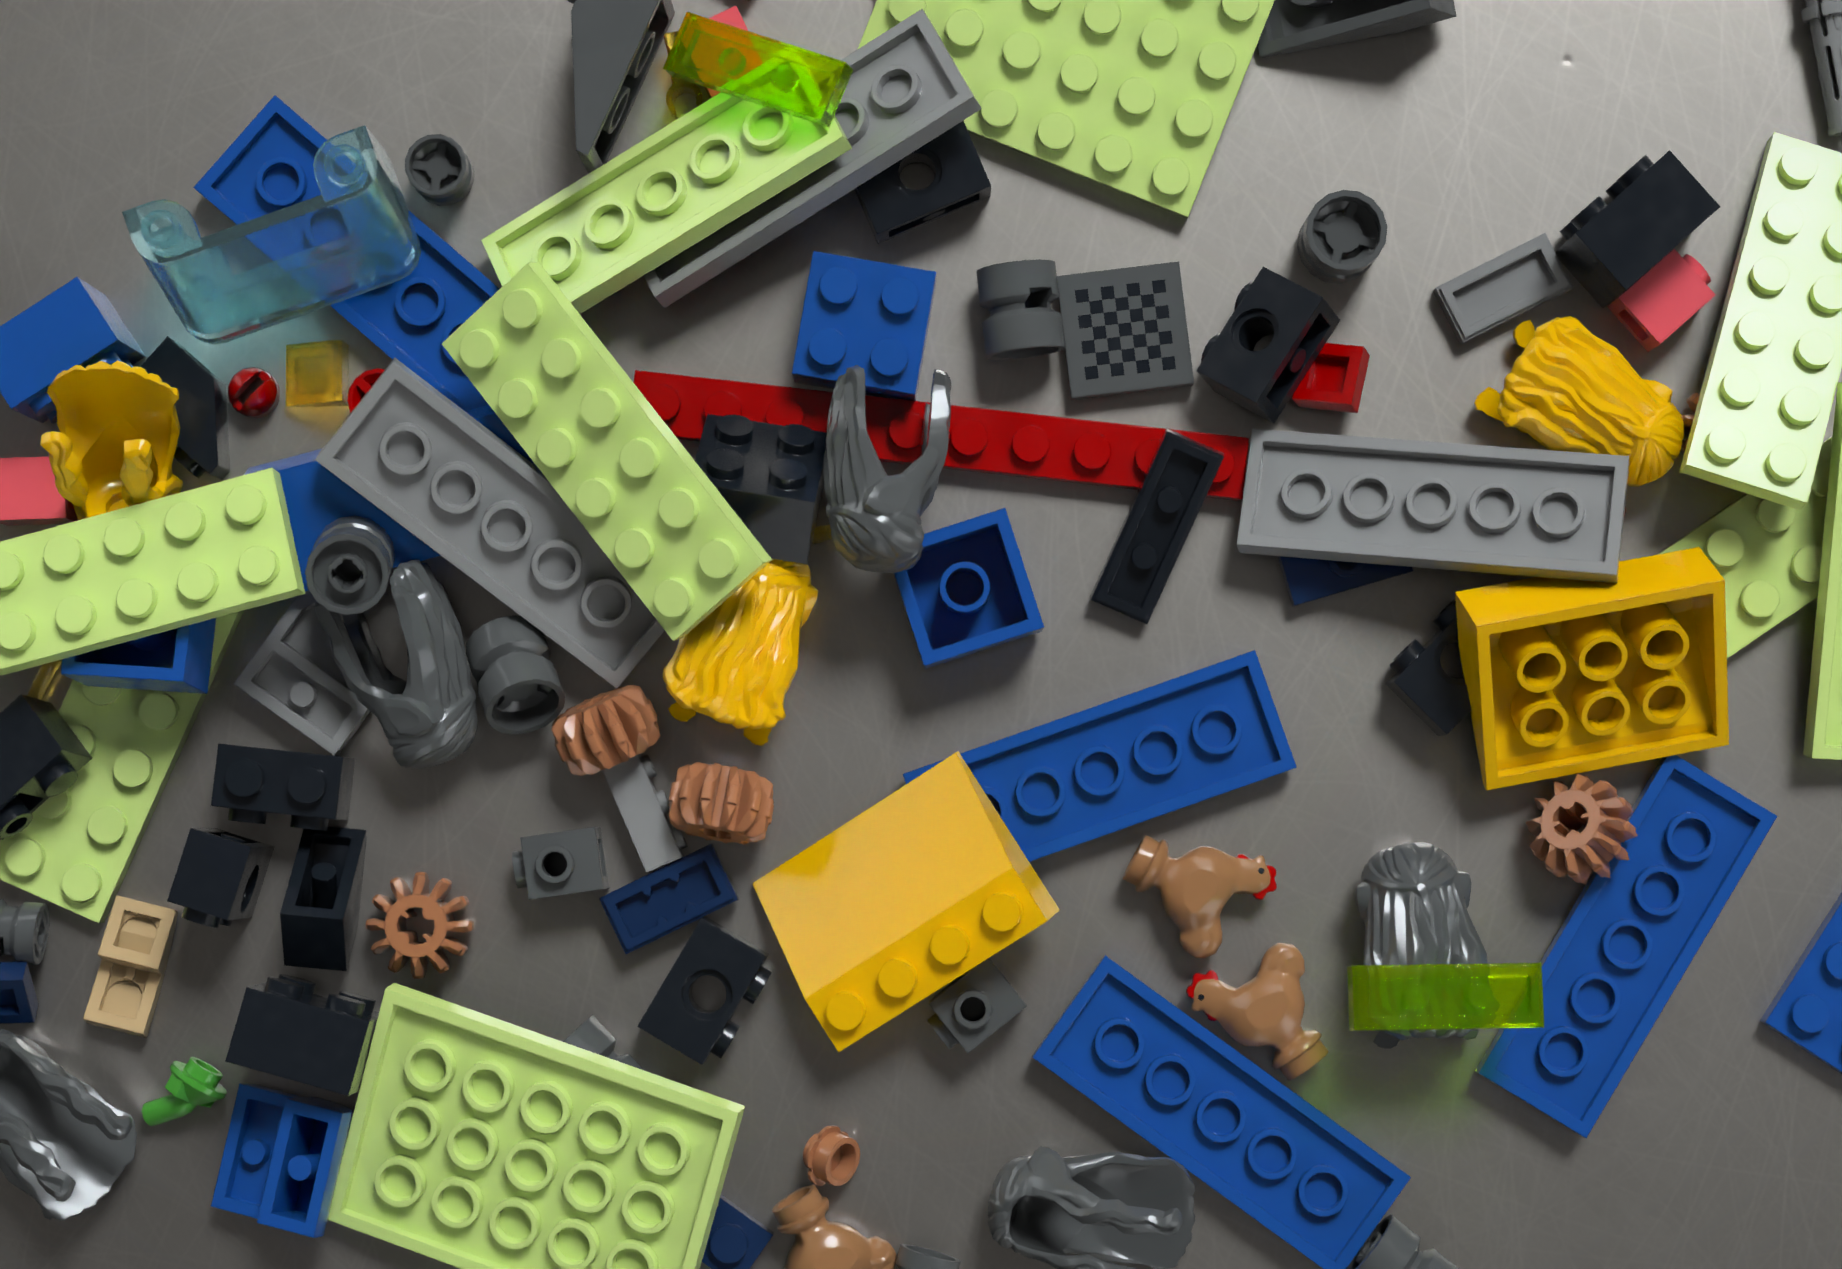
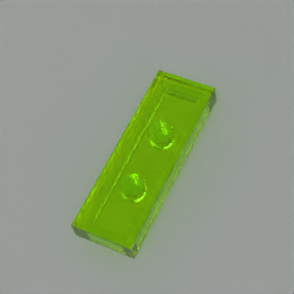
M686 12L663 66V69L673 77L826 127H830L853 72V69L844 61L690 12Z
M1542 963L1352 965L1347 967L1349 1031L1544 1027Z

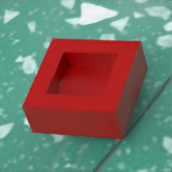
M1326 343L1297 387L1292 399L1298 407L1358 413L1370 358L1369 353L1364 346Z

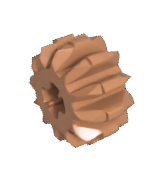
M635 685L619 686L611 691L602 692L590 699L583 700L582 703L568 708L565 713L558 715L552 723L551 729L555 738L554 745L561 761H565L571 774L579 776L593 775L601 770L611 769L617 764L629 761L630 758L644 753L648 747L655 745L661 736L657 724V714L650 699L646 698L640 686Z
M696 762L691 765H685L677 769L675 781L671 783L668 798L670 807L669 823L677 830L685 831L687 835L705 838L706 841L716 840L725 844L736 842L743 845L765 839L767 827L772 821L774 810L773 784L767 778L760 777L755 771H745L738 769L737 766H723L716 762L714 764Z
M1579 774L1576 775L1571 788L1562 781H1553L1554 797L1550 801H1547L1545 798H1534L1536 807L1542 812V815L1525 822L1528 826V831L1536 837L1529 845L1533 855L1539 860L1545 861L1546 869L1558 878H1564L1566 875H1569L1576 883L1586 884L1592 871L1596 872L1600 877L1610 878L1609 861L1614 857L1618 860H1629L1628 852L1621 846V843L1638 836L1636 828L1627 821L1634 813L1630 803L1623 797H1618L1617 789L1607 781L1599 780L1594 784L1589 777ZM1582 825L1585 826V829L1581 833H1579L1578 830L1580 829V827Z
M426 872L415 873L412 892L401 877L392 879L390 886L397 901L395 902L388 896L381 894L375 895L372 903L376 908L387 913L386 918H373L366 921L367 930H385L386 938L375 942L371 946L373 954L378 955L394 948L396 951L388 965V969L394 973L399 972L405 966L409 957H411V973L414 979L425 977L428 958L439 973H445L450 970V963L443 949L445 948L454 955L464 956L468 951V947L464 942L453 937L454 932L464 933L474 930V921L468 919L455 921L454 917L455 912L469 905L467 897L460 896L448 903L445 902L444 899L452 887V881L447 878L439 880L429 894L430 880ZM417 907L422 908L424 919L434 920V931L423 934L426 940L424 943L418 942L417 932L407 930L406 927L407 918L417 917V913L414 910Z

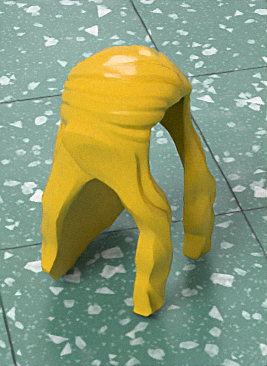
M1571 316L1556 317L1537 327L1536 331L1531 320L1521 322L1516 326L1512 335L1517 345L1525 350L1515 360L1511 372L1504 378V389L1501 393H1498L1491 387L1486 388L1476 397L1474 402L1475 410H1481L1486 415L1503 421L1505 427H1515L1520 432L1529 434L1548 450L1629 456L1627 485L1631 487H1640L1663 477L1674 465V460L1681 451L1684 437L1682 415L1674 404L1671 403L1673 390L1658 381L1642 379L1616 347L1593 335L1577 318Z
M118 360L111 365L103 361L88 365L85 368L81 365H75L67 371L64 370L57 374L49 385L47 393L56 407L57 426L60 432L51 431L42 434L40 445L49 452L51 468L55 475V486L59 494L74 505L78 520L181 492L183 481L175 476L172 471V463L180 434V424L174 405L179 399L177 388L162 382L159 375L148 374L146 369L142 367H131L127 363Z
M772 559L771 562L695 628L679 639L674 655L663 669L662 677L666 684V690L676 701L668 708L672 717L680 722H687L698 712L713 718L717 722L732 724L737 729H744L743 736L755 745L763 746L768 742V736L772 728L776 726L778 721L786 717L783 705L785 695L798 669L800 629L807 621L817 601L818 589L811 585V570L808 564Z

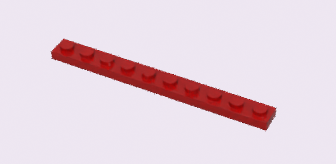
M635 370L634 384L677 439L700 442L707 414L718 416L740 415L748 418L750 421L782 426L798 424L814 431L827 432L828 413L833 392ZM865 395L867 433L880 461L911 465L920 457L924 406L926 403H931ZM951 405L948 452L943 469L1139 490L1166 429ZM1170 429L1224 454L1222 463L1206 498L1241 501L1243 499L1249 438Z

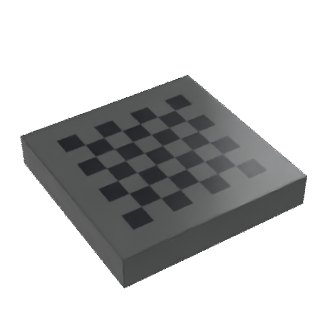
M1179 261L1057 276L1058 301L1062 317L1064 350L1071 400L1194 385Z

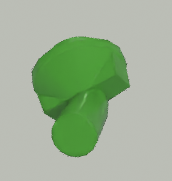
M190 1057L187 1064L173 1061L170 1066L171 1076L165 1086L172 1094L144 1103L142 1116L148 1125L155 1126L191 1113L197 1105L211 1108L215 1101L225 1098L227 1090L219 1083L223 1074L209 1063L196 1057Z

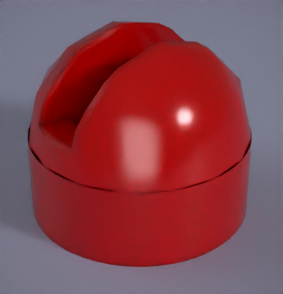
M248 367L237 372L230 380L228 399L232 407L242 415L249 418H262L269 415L277 407L280 399V388L276 379L265 370ZM259 377L264 383L242 404L238 397Z

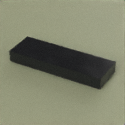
M1166 428L1090 595L1092 601L1148 624L1224 458L1222 452Z

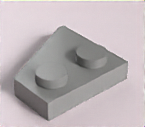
M305 591V594L296 596L233 684L332 755L339 756L371 711L361 704L355 693L348 688L341 670L333 659L329 635L323 630L315 612L317 602L310 591Z

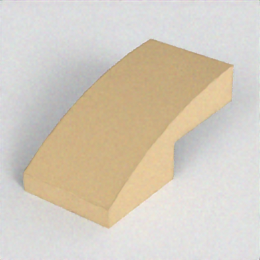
M116 895L98 951V956L102 960L83 1017L87 1024L143 1038L148 1037L171 951L178 917L177 910Z

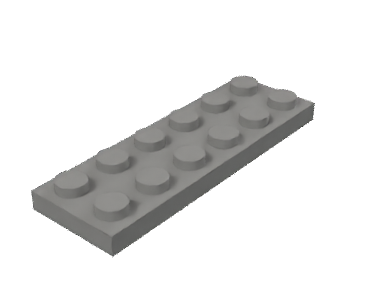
M923 9L815 76L852 149L645 274L644 278L654 297L664 308L982 109Z
M396 358L391 361L315 459L615 688L621 685L665 631L539 468Z
M1252 429L1237 547L1239 553L1617 583L1629 474V456Z

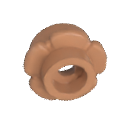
M835 1125L827 1126L819 1133L814 1134L806 1143L803 1151V1162L810 1169L807 1173L808 1179L817 1186H823L826 1182L834 1186H841L847 1183L854 1175L860 1160V1148L856 1140L850 1138L846 1132L840 1131V1128Z

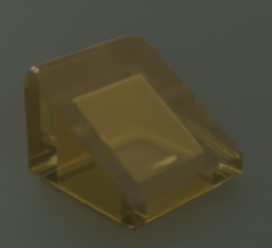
M326 340L286 345L287 407L348 406L349 345L345 341Z

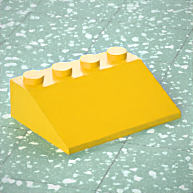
M1700 547L1619 561L1617 583L1533 577L1455 592L1459 651L1471 705L1470 713L1481 776L1486 790L1729 745L1725 579Z
M959 751L752 883L805 1001L838 1053L1041 926L1060 910Z

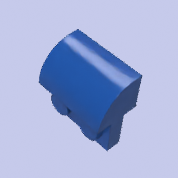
M240 1083L211 1207L256 1218L259 1224L312 1238L324 1236L352 1117V1109L318 1097H302L251 1083Z

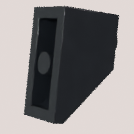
M328 827V831L303 829L280 912L284 966L347 971L359 921L367 840L366 830Z

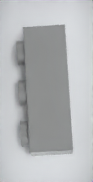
M641 754L630 758L629 761L617 764L611 769L602 770L646 873L684 857L682 849L688 847L682 831L677 830L675 827L672 828L669 823L670 821L667 817L670 809L668 798L664 790L657 792L651 778L657 776L648 754L642 757Z

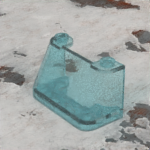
M365 125L330 138L316 152L313 167L321 195L201 238L191 213L174 201L166 199L151 201L122 212L133 244L187 332L204 343L212 345L227 343L400 281L413 272L419 263L421 255L419 238L389 154Z

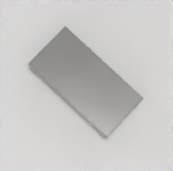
M1546 233L1436 287L1433 293L1458 342L1462 345L1570 291L1573 286Z

